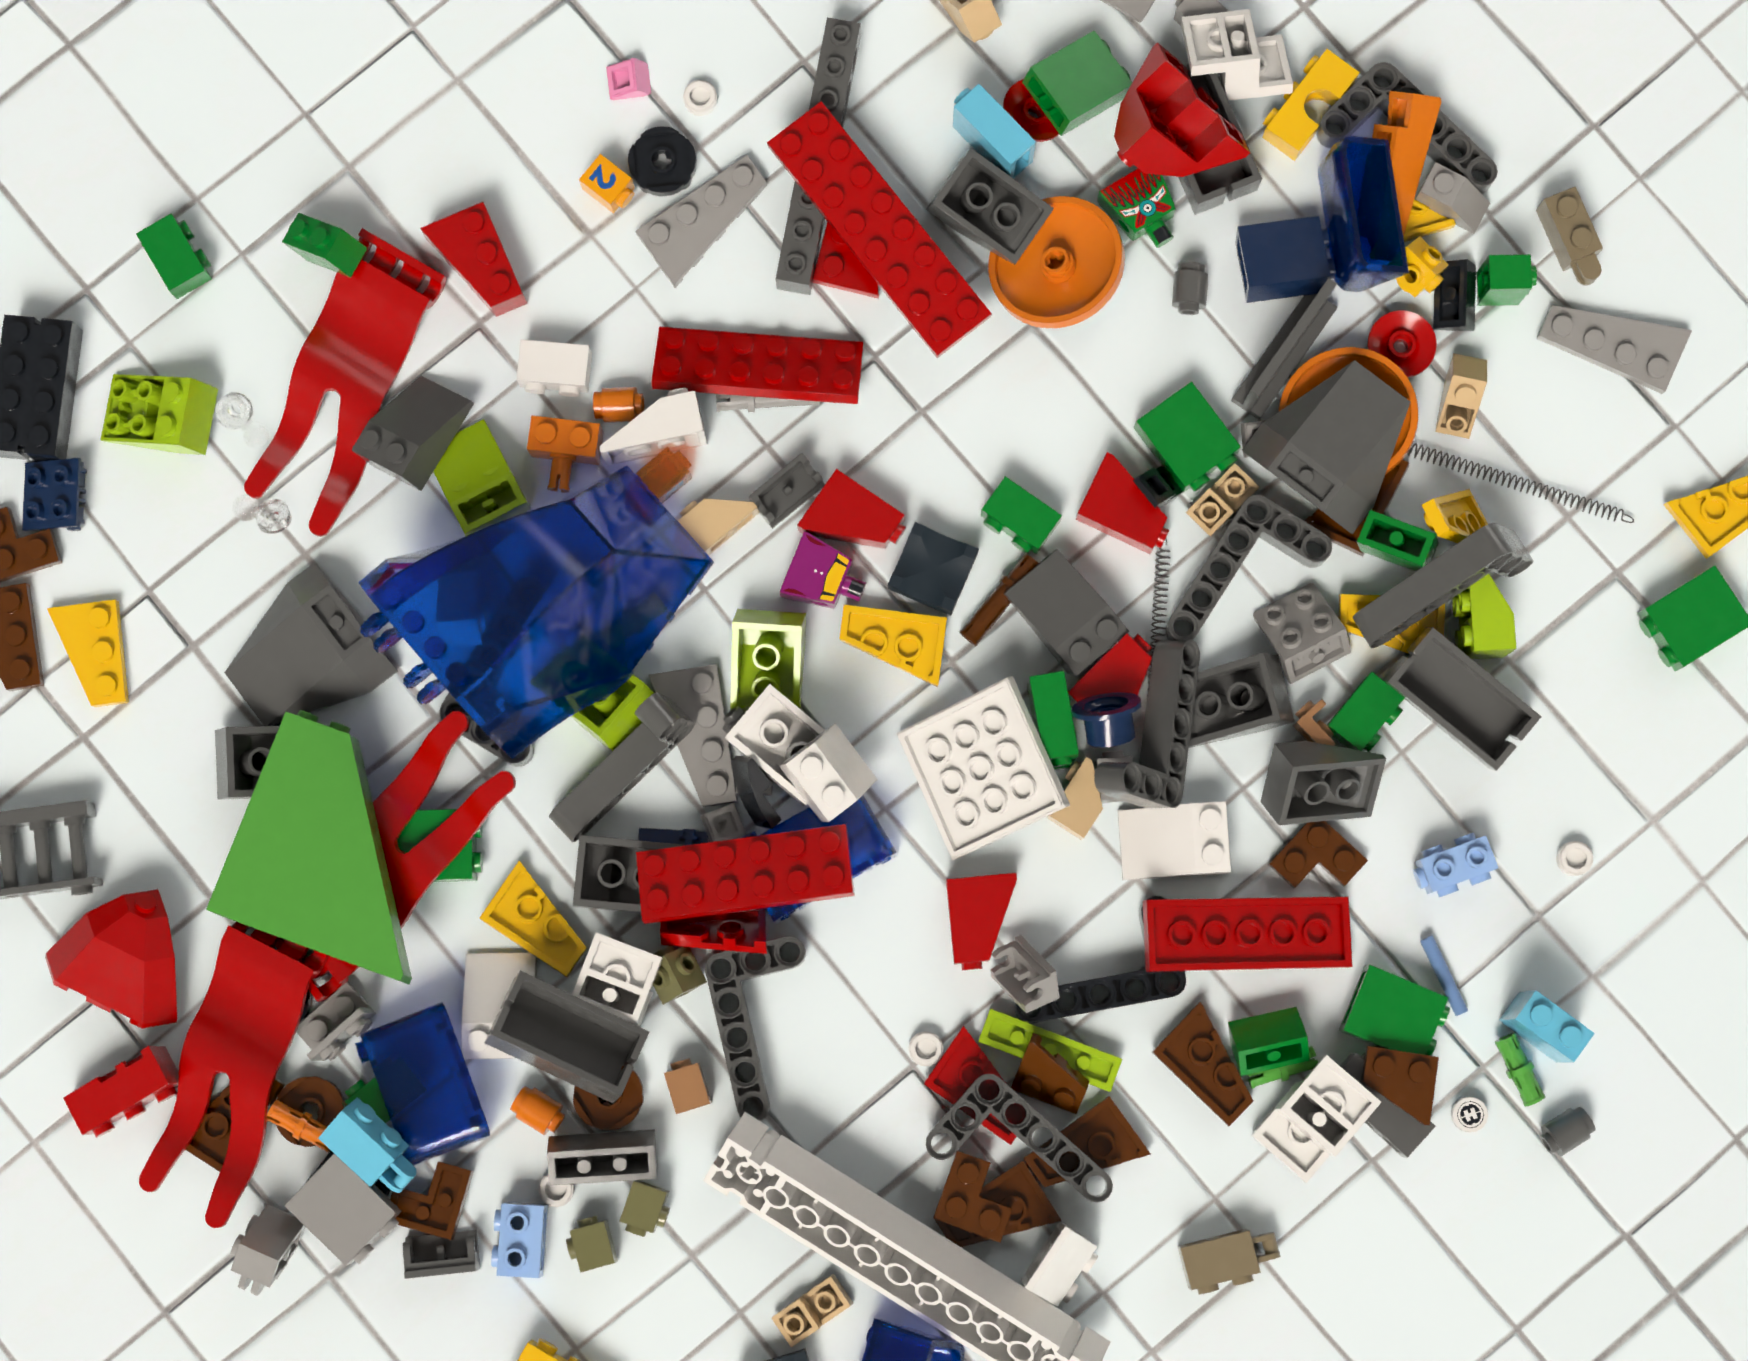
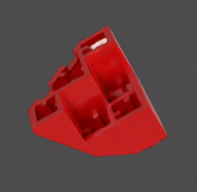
M1158 42L1150 50L1121 102L1114 138L1119 148V151H1117L1119 158L1128 167L1135 165L1146 174L1185 177L1246 158L1250 151L1239 130L1233 123H1229L1216 112L1219 108L1218 105L1202 87L1197 91L1195 90L1186 67Z
M158 889L123 894L87 912L46 952L45 959L55 986L65 991L70 988L86 996L87 1002L109 1013L112 1010L130 1018L129 1023L141 1029L177 1023L175 955L168 915Z

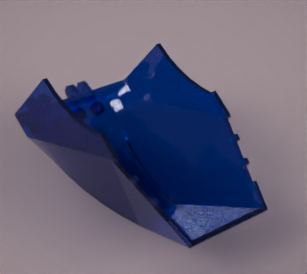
M626 465L554 504L516 515L435 547L385 559L358 582L367 596L380 610V612L372 614L361 624L360 633L364 637L373 636V634L390 622L393 628L384 631L373 643V648L376 652H386L404 638L424 662L412 668L403 678V684L407 689L416 687L432 673L437 677V679L430 681L419 691L416 698L421 705H426L447 689L480 728L513 759L546 732L585 707L601 699L604 701L633 675L635 666L646 651L652 649L654 640L668 622L671 623L678 607L687 595L692 594L714 564V561Z

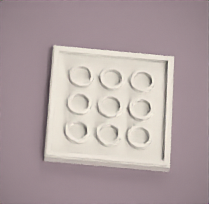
M1013 676L1007 677L897 733L952 861L1070 806Z

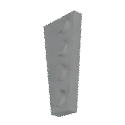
M746 155L636 230V235L673 287L676 288L683 281V277L689 270L695 267L704 257L703 255L713 243L723 236L729 225L736 218H739L767 186V182L748 155Z
M1552 305L1536 339L1663 394L1669 385L1692 330Z
M717 664L649 674L648 676L655 693L658 692L671 698L695 723L692 731L677 746L702 806L708 807L737 802L729 742L725 739L727 734L722 729L726 722L723 720L725 714Z

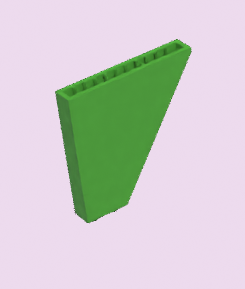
M299 710L297 715L285 712L206 910L410 985L412 976L359 740L349 734L351 728L340 723L331 721L330 725L326 726L317 723L319 717L302 710Z

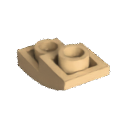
M1234 463L1186 513L1211 537L1260 486Z
M832 1274L775 1314L771 1319L792 1348L818 1330L822 1325L849 1308L853 1301L836 1276Z

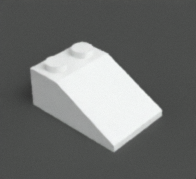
M687 388L669 391L667 397L658 399L602 443L599 447L606 465L610 466L708 445L695 391L688 392Z
M769 684L725 736V739L745 757L753 758L763 773L802 806L807 805L779 765L823 733L825 729Z
M1226 801L1180 804L1176 808L1118 810L1122 880L1222 875L1231 872Z
M531 953L466 954L461 1020V1059L515 1058L484 1042L497 1014L501 1010L500 1007L511 983L520 970L537 978V957Z
M1060 1221L1021 1278L1024 1287L1057 1307L1061 1301L1068 1303L1078 1288L1074 1281L1080 1272L1083 1271L1087 1274L1097 1260L1098 1255L1094 1253L1097 1246Z

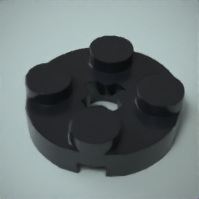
M654 127L643 132L635 144H632L628 154V166L631 176L641 191L655 196H670L688 188L697 166L696 154L692 143L685 136L679 134V131L670 127ZM659 154H665L666 159H672V163L667 165L666 169H660L659 166L653 165V161L659 159Z

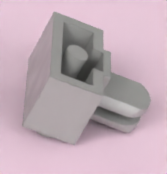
M267 1205L259 1216L255 1214L252 1216L247 1225L245 1236L242 1234L238 1235L230 1253L235 1256L231 1271L241 1275L238 1284L239 1288L245 1290L253 1280L250 1291L258 1296L264 1286L270 1288L275 1279H278L287 1266L289 1259L298 1248L305 1227L295 1216L271 1205Z

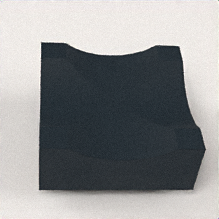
M915 522L889 580L888 589L951 616L978 555L979 548L947 537Z

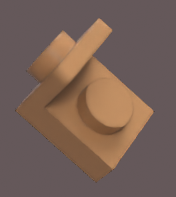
M1323 699L1315 705L1311 700L1308 701L1295 713L1299 720L1292 726L1306 741L1335 745L1336 743L1331 739L1334 734L1330 728L1321 720L1316 723L1312 718L1326 703Z

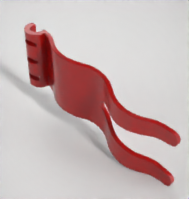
M363 228L358 234L359 242L367 247V250L351 278L336 273L324 308L296 359L284 413L278 430L244 484V489L248 496L254 499L261 498L307 440L317 419L324 395L327 391L337 392L340 396L334 458L328 478L309 521L310 531L319 537L325 536L330 532L361 481L367 462L354 453L352 448L368 421L380 412L383 401L407 358L426 309H430L436 303L447 280L443 274ZM373 244L377 246V249L371 261L367 263L364 259ZM398 261H403V267L396 278L391 277L390 275L396 268ZM427 275L430 277V282L426 290L421 294L417 291Z
M461 711L451 712L432 729L402 772L373 802L401 929L431 884L464 849L495 806L511 793L516 785L515 777L511 772L501 771L479 786L445 822L409 852L405 853L399 849L397 839L432 789L450 750L469 726L468 716ZM279 938L275 944L277 949L281 947L285 939ZM312 954L304 960H302L301 963L306 964L310 960ZM329 956L319 975L311 979L308 990L317 1002H321L329 998L342 985L348 982L349 976L359 966ZM330 972L333 977L322 986H319L316 981Z
M235 922L232 926L228 925L221 939L216 967L209 989L190 1025L183 1044L179 1063L178 1092L173 1113L164 1133L154 1147L139 1176V1185L144 1191L155 1192L160 1188L203 1122L210 1103L215 1076L217 1073L227 1074L230 1079L231 1131L226 1157L205 1214V1221L212 1228H221L227 1224L238 1200L255 1172L264 1145L268 1101L274 1079L299 1026L311 979L319 975L329 958V955L314 950L310 960L306 964H302L301 961L309 948L284 940L281 947L275 950L273 947L279 940V937L255 929L251 935H247L245 933L250 927Z

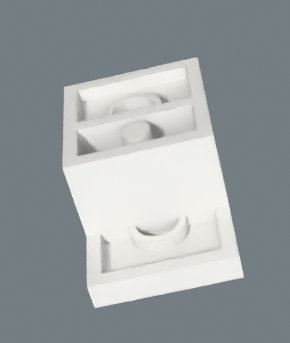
M1250 9L1182 17L1181 27L1191 76L1219 73L1221 85L1228 101L1293 93V81L1282 35L1256 37Z
M596 932L572 995L640 1027L652 998L653 992H651V988L663 958Z
M1324 1055L1302 1082H1296L1251 1136L1307 1183L1329 1156L1336 1157L1380 1105L1381 1101L1328 1055Z

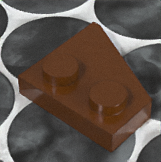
M1032 1033L1011 1088L1019 1093L1077 1114L1087 1091L1089 1080L1078 1070L1072 1069L1068 1061L1059 1053L1053 1056L1041 1045L1042 1038Z
M1366 1046L1361 1082L1380 1093L1388 1101L1411 1115L1422 1125L1430 1126L1439 1057Z

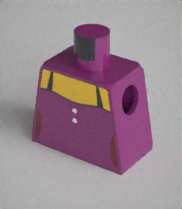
M804 531L779 592L780 596L785 599L835 609L840 595L860 601L867 582L849 576L853 565L851 558Z

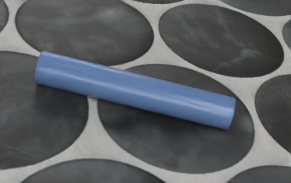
M1433 935L1421 940L1420 943L1446 997H1448V1002L1455 1016L1467 1012V1006Z

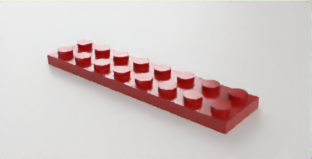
M822 101L767 142L768 148L936 358H939L992 316L989 309Z

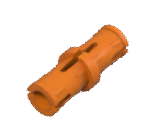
M275 1100L267 1113V1121L293 1133L292 1137L297 1140L302 1138L328 1153L331 1151L318 1139L327 1126L312 1119V1114L308 1112L303 1114L279 1100Z

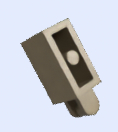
M1575 186L1545 198L1536 209V212L1562 271L1572 268L1577 281L1582 285L1588 286L1594 283L1601 274L1602 269L1597 255L1602 251L1603 247Z
M1248 1229L1177 1246L1188 1288L1190 1290L1197 1289L1198 1294L1219 1290L1218 1283L1232 1280L1233 1286L1254 1281L1252 1275L1261 1273L1258 1263L1281 1257L1274 1232L1251 1237L1250 1230ZM1262 1242L1265 1254L1256 1256L1253 1244Z

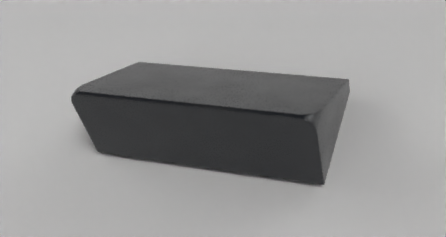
M1468 259L1446 261L1449 265L1440 274L1444 280L1434 289L1433 329L1474 331L1476 265Z

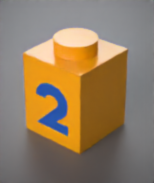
M601 154L579 179L582 189L613 214L619 207L625 208L635 194L633 192L635 186L632 178Z

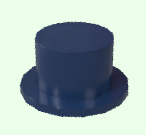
M1112 692L1087 697L1076 702L1072 706V716L1076 719L1084 720L1087 744L1093 747H1114L1132 741L1135 738L1132 713L1141 707V697L1127 692Z

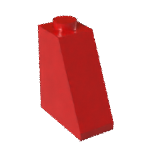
M1107 452L1077 513L1076 520L1151 554L1154 546L1162 547L1168 535L1169 529L1164 527L1167 516L1160 508L1155 509L1133 482L1134 478L1113 454Z
M838 469L834 471L797 524L798 531L802 534L805 531L815 537L886 549L890 542L896 544L907 527L903 525L905 521L903 513Z
M1127 633L1068 691V694L1076 702L1087 697L1112 692H1127L1139 696L1153 657L1148 653L1152 647L1139 634L1133 638Z
M1016 873L946 879L954 965L961 964L962 971L983 969L982 962H989L1017 881Z

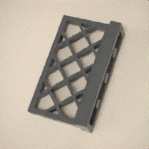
M1328 278L1318 294L1304 295L1231 401L1258 420L1261 419L1338 307L1328 301L1337 285L1335 281Z

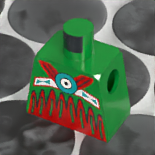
M1136 169L1099 191L1097 202L1132 241L1148 234L1155 247L1159 248L1174 238L1165 222L1173 218L1176 208L1162 175L1146 174L1140 169Z

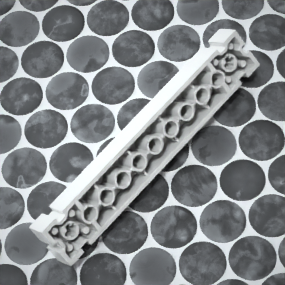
M744 1112L728 1136L703 1180L726 1196L730 1191L742 1198L739 1203L740 1205L988 1361H1102L1111 1341L1087 1326L1081 1331L1080 1323L1065 1312L783 1135L779 1136L774 1130H769L766 1133L769 1126Z

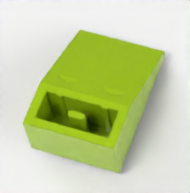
M113 374L100 440L179 454L206 455L218 388L188 377Z
M484 419L456 433L433 472L464 534L471 541L531 510V507Z
M1490 574L1453 597L1454 617H1459V630L1455 631L1454 638L1455 646L1472 660L1504 658L1517 649L1514 613Z

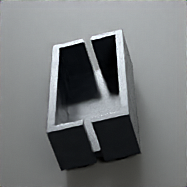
M4 314L0 342L1 458L29 460V457H31L35 461L62 460L67 458L83 330L73 321L42 318L40 322L35 317Z

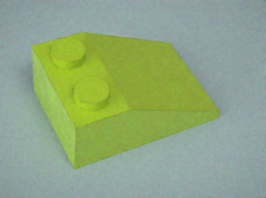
M737 609L732 621L730 710L738 705L741 708L750 707L769 684L801 709L806 613Z
M582 634L572 650L566 648L562 656L558 654L533 682L542 693L612 752L642 723L635 715V711L648 697L654 694L643 681Z

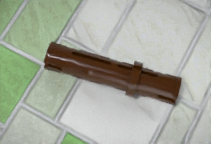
M1024 553L1007 576L1003 575L999 579L1000 584L996 590L987 598L959 633L968 642L977 646L987 631L991 629L1011 604L1003 593L1039 563L1027 553Z

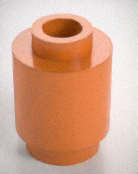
M636 387L602 388L601 392H594L593 394L595 419H603L604 422H630L645 409L643 393L638 394Z
M524 1086L510 1108L511 1111L516 1113L517 1119L543 1135H546L549 1130L555 1133L565 1117V1114L561 1113L563 1105L535 1087L531 1090Z

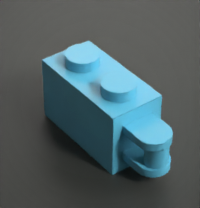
M358 1097L347 1105L318 1137L321 1142L370 1187L380 1180L391 1191L400 1193L417 1174L416 1168L402 1155L409 1145L395 1129L390 1128L376 1115L371 1106L363 1103Z

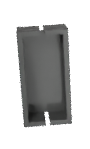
M1189 63L1184 65L1189 71L1188 75L1195 90L1197 91L1202 87L1218 105L1219 108L1216 112L1229 123H1233L1243 136L1217 73L1191 76ZM1251 152L1246 158L1185 177H1178L1194 215L1222 205L1226 195L1228 200L1232 201L1257 191L1262 180Z
M1425 627L1406 650L1411 656L1409 658L1401 656L1382 679L1480 762L1495 771L1500 768L1517 747L1505 739L1510 736L1513 739L1522 741L1542 717L1433 627Z
M520 970L511 983L500 1007L501 1010L497 1014L484 1043L608 1102L614 1103L621 1097L634 1068L632 1065L637 1061L649 1031Z

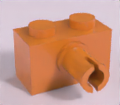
M531 415L527 450L531 457L552 460L549 485L547 486L548 490L558 492L559 485L562 493L569 492L572 463L600 464L601 452L599 446L603 442L604 434L600 423Z

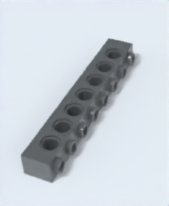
M827 17L809 110L822 101L843 127L860 45L861 23ZM796 181L794 182L775 280L779 290L811 295L825 218Z

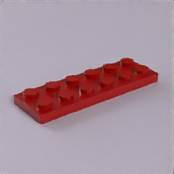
M659 327L652 374V389L675 390L687 388L688 392L695 391L698 393L858 404L863 342Z
M846 824L636 852L641 917L644 924L855 896Z
M1349 897L1163 899L1142 901L1146 972L1353 967Z

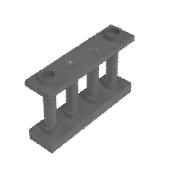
M84 800L0 812V853L4 889H0V899L71 890V895H85L93 893L92 887L103 886V879L88 877L83 835V825L86 824L85 818L96 817L95 803ZM64 821V826H68L73 880L53 882L48 829H51V823ZM29 826L30 831H34L39 884L18 887L13 834L17 833V827Z

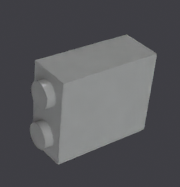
M335 1154L284 1205L345 1266L352 1264L354 1261L358 1264L362 1263L374 1250L370 1244L379 1235L383 1238L389 1235L399 1224L395 1218L402 1212L375 1184L371 1187L368 1186Z

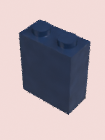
M1319 216L1237 227L1235 245L1246 303L1318 294L1328 278L1335 279L1333 258L1328 259L1326 249L1329 248L1327 228H1321Z

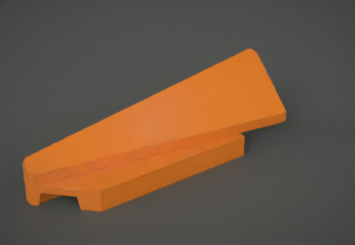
M1390 91L1388 125L1374 124L1358 223L1362 236L1369 238L1374 247L1371 255L1373 259L1393 261L1399 255L1440 109V97Z

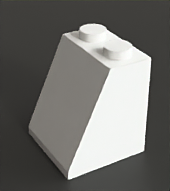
M836 723L779 765L821 822H830L855 803L878 780Z

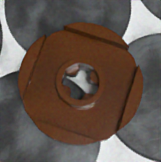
M634 1069L621 1097L613 1105L608 1101L602 1103L598 1096L577 1086L574 1087L573 1104L577 1114L587 1125L600 1130H617L625 1127L637 1117L644 1103L643 1084Z
M318 1076L301 1077L291 1081L281 1090L277 1098L280 1102L303 1114L305 1112L303 1107L305 1103L308 1102L310 1105L317 1104L319 1110L317 1111L318 1118L316 1121L327 1127L345 1108L342 1103L345 1101V1098L340 1089L331 1081ZM276 1125L281 1135L289 1142L304 1147L316 1146L302 1138L300 1140L293 1138V1133Z

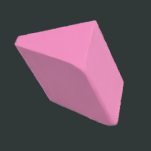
M631 58L606 67L611 100L644 97L651 94L649 69L646 62Z

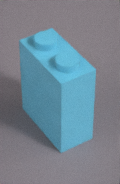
M980 84L976 85L972 90L969 88L964 89L954 100L956 105L953 111V128L981 156L1015 179L1033 162L1036 141Z
M1537 990L1519 992L1499 1019L1500 1022L1556 1063H1574L1595 1034Z

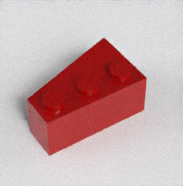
M484 202L420 228L426 240L440 253L452 269L458 273L496 317L527 304Z
M147 1046L140 1051L142 1055L129 1062L123 1061L114 1066L115 1070L102 1077H96L63 1097L82 1135H92L94 1133L96 1138L115 1129L113 1122L124 1116L127 1121L146 1112L147 1110L144 1105L157 1099L158 1103H161L177 1094L176 1088L178 1087L179 1071L166 1046Z

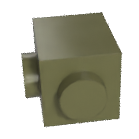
M634 1180L619 1222L627 1224L626 1231L645 1237L646 1232L654 1233L657 1226L663 1228L670 1211V1207L665 1206L670 1191L640 1180Z
M597 1215L576 1221L578 1228L570 1230L571 1238L566 1239V1244L571 1260L577 1258L580 1273L616 1263L618 1259L608 1221L599 1222Z

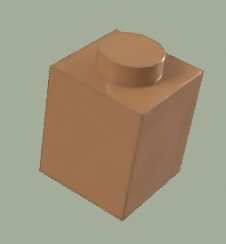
M690 1058L670 1064L672 1071L664 1073L676 1114L712 1103L700 1063L692 1064Z

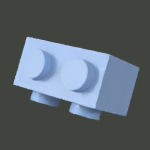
M504 1202L501 1205V1210L496 1209L494 1231H500L499 1246L493 1245L491 1266L497 1267L496 1276L540 1278L543 1276L548 1214L547 1204Z

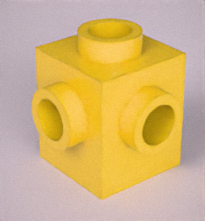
M1419 236L1405 247L1386 270L1397 280L1401 289L1410 293L1415 298L1424 290L1430 294L1444 280L1440 274L1449 264L1443 259L1438 249L1429 246Z

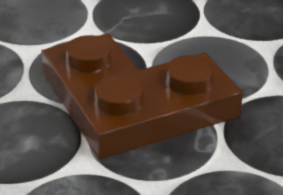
M9 507L0 509V583L62 563L53 530L46 529L19 538L11 509Z
M1326 821L1306 823L1268 865L1293 888H1296L1317 864L1344 887L1368 860Z
M957 1150L933 1218L1001 1243L1012 1208L979 1197L991 1162Z
M438 1161L428 1196L403 1189L400 1193L392 1191L390 1200L402 1211L395 1218L399 1222L398 1225L454 1240L474 1171Z

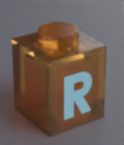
M667 446L636 474L640 482L662 505L692 479L691 473L688 470L692 465L679 450L673 453Z

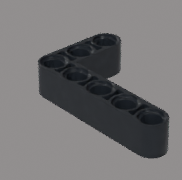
M1152 896L1150 898H1147L1146 900H1163L1166 898L1162 896ZM1142 903V904L1140 905V908H1139V920H1140V926H1141V931H1142V936H1143V941H1144L1143 903ZM1146 969L1059 985V992L1069 991L1075 998V1004L1071 1010L1063 1011L1059 1009L1055 1000L1041 1006L1037 1016L1027 1017L1015 1002V1013L1024 1022L1036 1023L1171 998L1179 995L1184 990L1186 975L1185 971H1170L1178 979L1177 988L1172 992L1164 990L1160 985V977L1164 972H1146ZM1130 978H1137L1143 983L1144 991L1138 998H1132L1126 993L1125 984ZM1096 984L1104 985L1109 991V999L1105 1004H1097L1091 999L1090 992Z

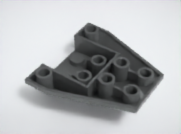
M1354 360L1263 422L1242 451L1353 534L1375 505L1411 402Z
M314 562L285 585L224 673L264 726H274L282 722L285 712L295 715L298 714L299 710L312 713L370 693L396 674L398 670L380 646L372 640L338 595L336 588L317 563Z

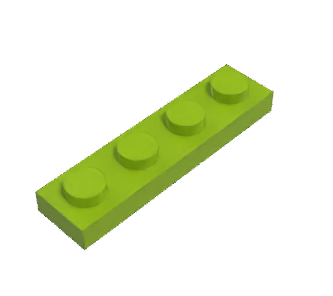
M989 1010L978 1042L1022 1059L1032 1033H1035L1042 1038L1041 1045L1053 1056L1059 1053L1068 1061L1072 1069L1078 1070L1089 1080V1085L1111 1092L1122 1062L1121 1058L996 1010Z

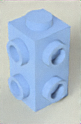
M1473 832L1454 839L1456 846L1450 849L1443 850L1440 844L1421 851L1424 858L1415 861L1417 868L1413 869V874L1419 888H1425L1427 894L1437 891L1438 896L1442 897L1458 891L1457 883L1469 879L1471 885H1475L1491 879L1489 872L1499 867L1486 835L1476 839Z

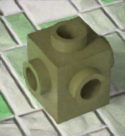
M667 946L654 953V955L663 958L653 983L662 1004L686 995L707 983L690 947H681L675 950L673 946Z

